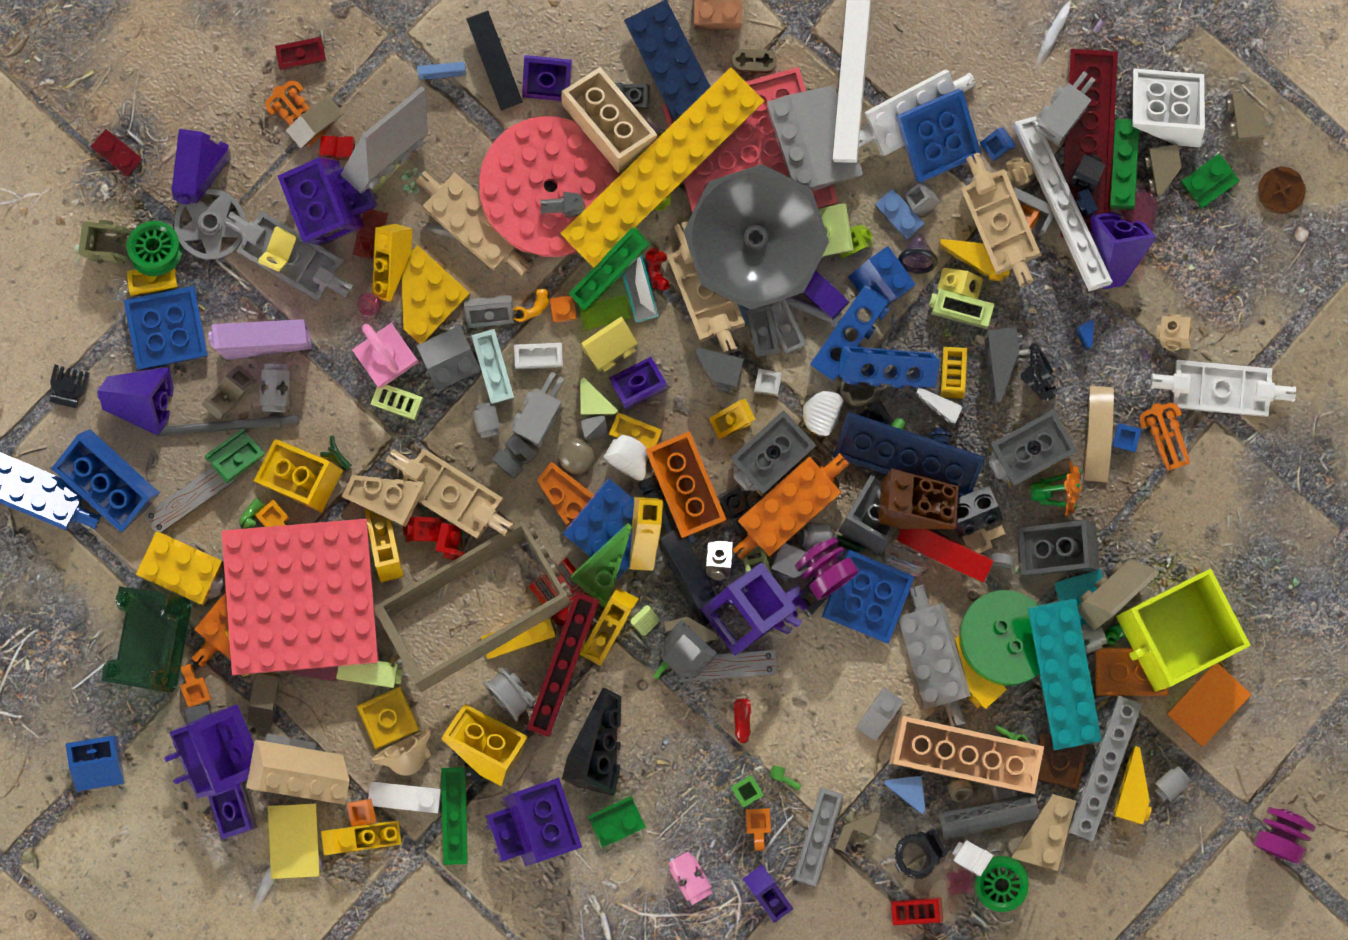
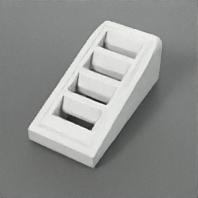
M923 388L917 389L915 395L950 425H955L962 409L961 405Z

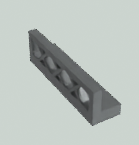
M1027 793L940 813L938 817L942 836L944 839L1038 818V806L1033 794Z

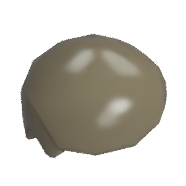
M842 379L840 386L843 399L854 407H863L871 403L877 391L876 386H871L867 382H859L857 385L845 383Z
M579 437L568 438L560 445L558 451V460L561 467L573 475L587 472L595 460L591 445Z

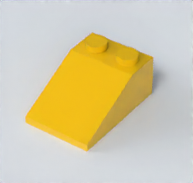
M274 439L253 481L322 513L343 470L326 459Z
M465 703L442 736V740L479 775L500 786L503 785L523 754L528 736Z

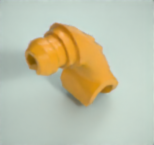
M537 289V298H535L534 305L530 309L520 306L514 307L513 310L522 311V316L513 319L518 322H524L540 315L550 303L549 298H547L548 291L546 289Z

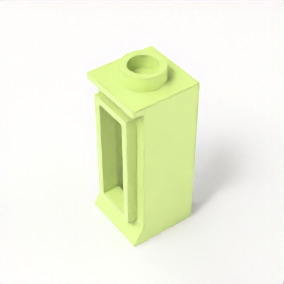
M939 288L937 294L932 293L929 307L933 308L932 315L987 329L994 303ZM945 297L982 307L980 317L943 308Z
M382 661L373 664L338 666L336 679L396 688V684H401L403 670L399 669V664H395V667H393V663Z

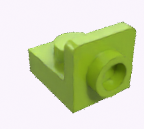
M857 225L850 228L854 251L839 254L841 259L873 247L872 233L865 225Z

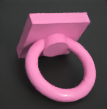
M392 323L377 333L369 324H364L362 331L368 339L352 349L379 389L419 363Z

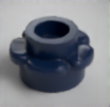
M934 428L933 432L929 433V436L933 440L949 445L952 434L948 433L946 428Z

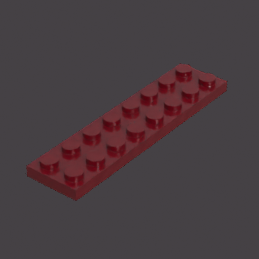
M1070 49L1068 83L1073 86L1084 71L1088 75L1078 90L1081 91L1091 77L1095 79V82L1085 94L1091 99L1088 108L1065 137L1063 176L1074 200H1077V194L1082 190L1069 183L1084 154L1087 156L1093 154L1101 158V163L1106 166L1097 186L1091 193L1098 209L1093 215L1110 213L1118 51ZM1083 212L1081 215L1091 234V216L1086 217ZM1060 230V237H1061V238H1064V236H1063V234H1062V232H1061V230Z

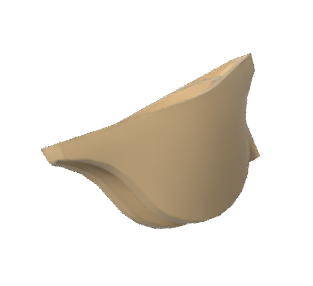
M427 729L390 745L371 759L375 764L390 767L399 775H412L419 771L425 759L431 756L426 745L431 735L430 731Z

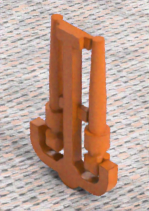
M289 81L283 86H276L273 89V94L266 100L265 106L271 116L278 111V115L290 126L294 119L299 118L304 111L306 112L310 109L302 95H298L304 88L297 81ZM291 86H295V87L297 88V89L291 88V89L288 91V94H289L290 97H292V98L295 99L294 102H295L299 107L301 106V108L298 109V110H297V109L295 108V106L290 102V100L285 96L286 90H287L289 87H291ZM276 98L282 99L294 114L289 116L290 113L286 108H282V104L279 101H275L272 104L273 109L270 104ZM326 129L324 131H321L307 144V146H312V144L319 140L321 136L325 135L328 132V130Z
M1155 403L1150 410L1140 415L1141 428L1151 427L1149 430L1151 435L1154 436L1167 471L1190 464L1186 446L1179 429L1180 424L1175 418L1182 415L1180 407L1175 403L1164 405ZM1168 408H1173L1166 412L1167 418L1170 419L1169 425L1173 429L1172 432L1168 431L1163 417L1164 410ZM1154 414L1158 417L1164 435L1160 436L1159 433L1161 432L1159 426H1156L1157 420L1154 416L1148 417L1145 421L1147 415ZM1173 436L1176 437L1184 461L1179 462L1171 440ZM1164 439L1166 440L1168 449L1170 451L1174 463L1172 465L1169 464L1166 455V451L1162 440Z

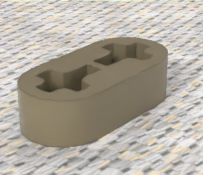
M739 49L732 57V66L739 72L770 73L777 64L775 54L769 50ZM740 55H745V59L753 60V62H745V66H740V62H737L736 59H740ZM764 56H769V60L773 61V63H769L768 67H764L763 63L756 62V60H763Z

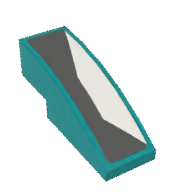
M641 254L622 274L636 323L659 317Z

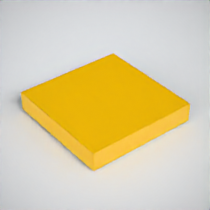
M401 686L356 706L375 750L420 731Z

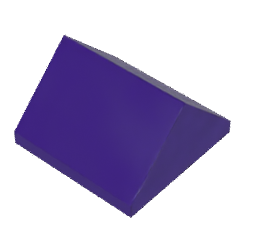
M524 55L522 97L562 101V91L571 86L572 60Z
M652 357L609 377L625 411L668 390V385Z
M244 782L208 796L221 839L258 828Z

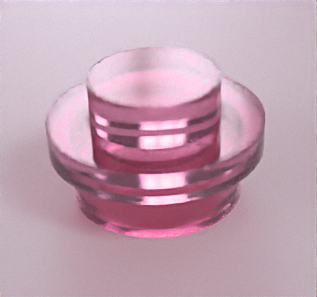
M364 293L359 296L357 307L361 314L372 316L380 310L381 301L374 294Z

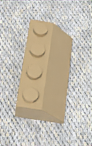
M601 67L562 91V106L618 173L630 166L657 137V133Z
M255 740L246 788L345 805L349 777L343 755Z

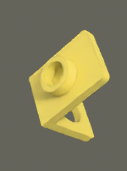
M278 226L275 227L267 250L259 258L258 263L280 272L289 261L297 235ZM268 260H273L278 264L271 263Z
M943 268L937 290L940 288L978 299L983 278L969 271ZM974 280L975 290L971 293L969 287L971 281Z

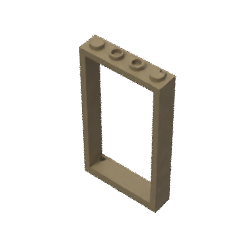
M520 521L513 526L512 530L507 529L510 532L507 537L501 533L374 606V611L415 685L421 692L572 605L568 598L572 593L565 582L559 583L557 577L560 576V573L554 563L548 564L546 558L550 556L543 544L537 545L535 540L539 537L532 525L527 528L524 521ZM526 539L558 596L422 675L391 616L521 540Z

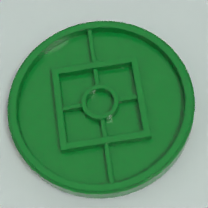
M998 590L981 596L967 609L960 625V646L968 664L982 678L998 685L1013 686L1028 682L1039 674L1028 614V607L1038 606L1034 600L1019 592Z

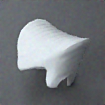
M822 391L808 400L803 406V419L807 429L819 436H829L839 423L840 410L844 402L843 398L838 393Z
M621 435L618 439L612 440L610 447L604 455V459L616 469L637 481L644 480L646 476L648 455L645 449L647 448L640 441L626 435Z

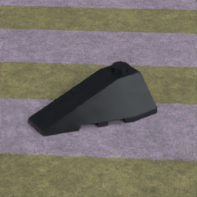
M602 688L567 756L562 780L579 788L614 796L620 774V764H617V750H620L621 742H617V728L621 726L622 696L607 688Z

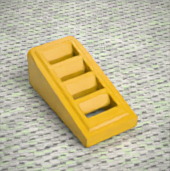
M943 347L941 397L965 398L967 348ZM948 356L962 357V361L948 360ZM947 366L961 367V370L947 369ZM947 376L961 377V380L947 379Z

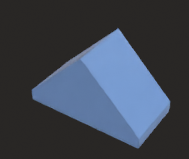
M921 776L885 780L883 784L920 814H923L925 803Z

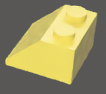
M622 316L581 343L582 349L598 372L601 370L604 372L611 370L617 365L615 363L616 360L622 356L624 359L632 356L636 352L635 348L638 346L636 339Z

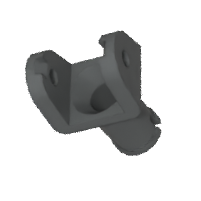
M563 192L564 196L558 199H540L541 215L563 213L566 218L578 216L585 210L583 197L578 193Z

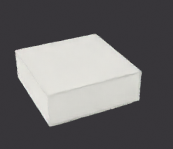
M758 368L754 393L778 397L782 373Z

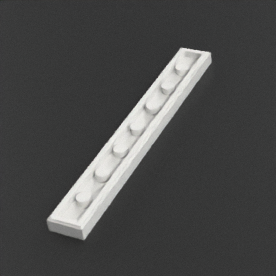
M871 0L846 1L833 149L834 162L858 163Z
M1034 116L1016 121L1013 124V128L1088 291L1109 286L1112 283L1110 275L1046 137L1036 130L1038 122H1036L1037 117Z

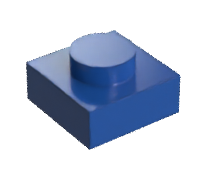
M1118 423L1111 447L1135 453L1141 429Z

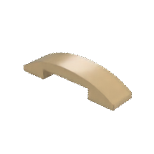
M1089 386L1087 446L1083 481L1108 482L1113 431L1114 387Z

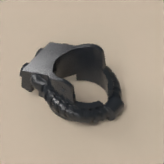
M1034 342L1029 348L1030 366L1021 373V379L1041 400L1049 401L1056 396L1057 392L1056 385L1051 388L1048 387L1053 381L1050 374L1054 373L1041 350L1040 344Z
M932 829L926 833L920 831L917 835L908 834L898 841L897 848H895L896 852L894 853L896 855V863L894 865L898 872H904L905 876L907 875V877L916 880L929 876L933 872L934 866L940 863V858L948 854L947 847L939 839V833ZM908 843L920 846L925 852L926 863L920 871L907 868L902 860L904 859V849Z

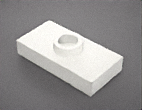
M562 343L514 345L515 369L563 367Z

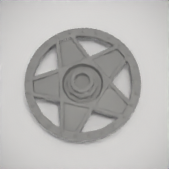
M208 189L203 196L216 195L219 197L209 207L201 201L198 203L180 204L175 214L174 229L179 243L188 253L201 259L215 260L226 257L234 252L243 240L240 233L224 225L230 204L234 205L239 213V217L244 220L246 218L242 207L235 198L226 192ZM186 207L192 221L180 229V217L183 209ZM238 237L231 247L220 252L222 238ZM201 240L206 254L194 250L186 242Z

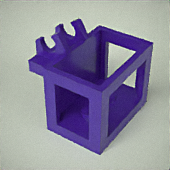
M318 157L277 176L303 243L323 246L364 227L359 214L378 206L376 203L378 199L377 194L371 193L369 188L361 194L341 176L344 168H341L339 161ZM339 228H342V229H343V230L338 231V232H336V233H334V234H332V235H329V236H327V237H324V235H326V234H328V233H330V232H332V231H335V230H337V229H339Z
M761 562L726 587L706 604L701 611L736 656L773 628L785 634L791 633L792 627L787 626L784 621L795 627L800 626L802 620L795 618L798 615L796 607L804 611L807 609V605L800 597L804 592L798 585L785 593L763 562ZM726 603L729 606L734 603L753 628L739 641L735 639L715 612Z
M238 704L217 710L169 732L176 752L165 756L164 760L168 762L180 757L186 774L175 778L173 782L176 785L189 780L197 799L217 794L248 780L254 743Z
M559 778L502 797L505 809L485 816L488 823L486 828L487 831H492L497 846L494 852L495 854L498 853L500 862L521 855L524 866H529L582 848Z

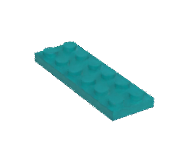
M1076 599L1028 607L1053 749L1059 750L1102 741Z

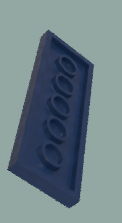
M663 0L625 19L624 23L675 122L711 86L668 1Z
M851 412L847 413L833 452L834 458L840 453L844 457L843 461L847 460L849 463L885 475L891 469L959 486L958 498L973 492L985 461L984 456Z

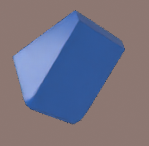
M1004 127L996 129L980 142L993 162L1016 147V144Z
M1094 320L1077 327L1075 331L1086 351L1092 347Z

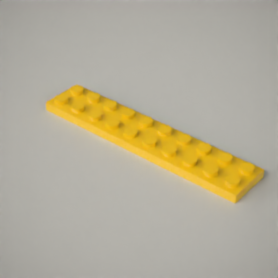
M730 67L576 217L560 235L594 268L632 227H637L764 103V100Z

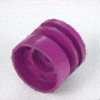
M836 537L815 545L794 565L798 572L808 568L801 575L803 580L815 576L816 579L810 584L809 588L818 600L829 596L841 588L859 572L851 558H846L839 562L838 558L843 554L844 549L839 547L833 550L839 544Z
M1268 807L1266 813L1276 819L1275 821L1267 818L1263 819V822L1272 829L1270 832L1259 830L1253 845L1277 857L1301 865L1307 850L1297 843L1299 840L1311 841L1312 838L1302 833L1304 829L1314 832L1316 826L1294 812Z

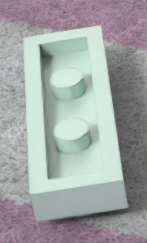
M495 329L471 335L491 405L514 399Z

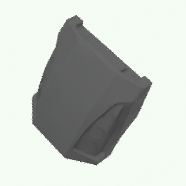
M682 619L660 644L662 660L681 677L696 678L716 654Z

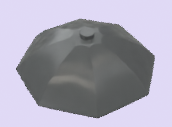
M762 164L709 181L684 230L687 245L701 285L750 310L803 293L829 243L812 189Z

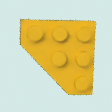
M418 245L411 251L402 273L403 329L417 343L421 344L434 334L470 293Z

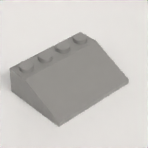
M834 85L790 94L768 101L766 104L789 178L812 189V191L863 176L859 160L858 163L833 161L838 96Z
M422 86L365 132L357 143L341 176L361 194L368 188L373 190L380 183L381 177L385 176L387 178L395 170V166L398 163L403 165L409 159L411 152L417 153L424 146L425 142L423 139L428 132L426 93Z

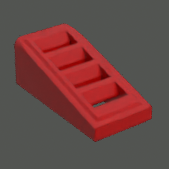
M941 897L891 901L893 925L943 922ZM921 904H924L925 918H921L920 915ZM930 904H934L935 917L930 915ZM910 905H914L915 918L913 919L910 916ZM900 906H904L905 919H901Z

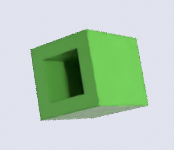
M752 775L731 786L742 808L764 796Z

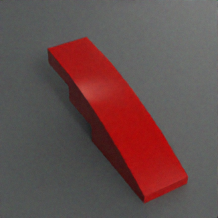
M901 529L896 539L910 548L983 583L994 562L993 559L975 552L972 548L932 529Z

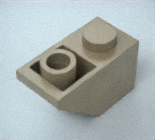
M1231 92L1228 96L1229 99H1226L1227 113H1231L1232 122L1229 123L1230 135L1234 136L1235 143L1264 139L1267 135L1264 111L1239 92Z
M1178 144L1150 148L1146 153L1147 156H1144V166L1146 170L1150 171L1151 179H1148L1149 193H1153L1154 199L1160 198L1182 168Z

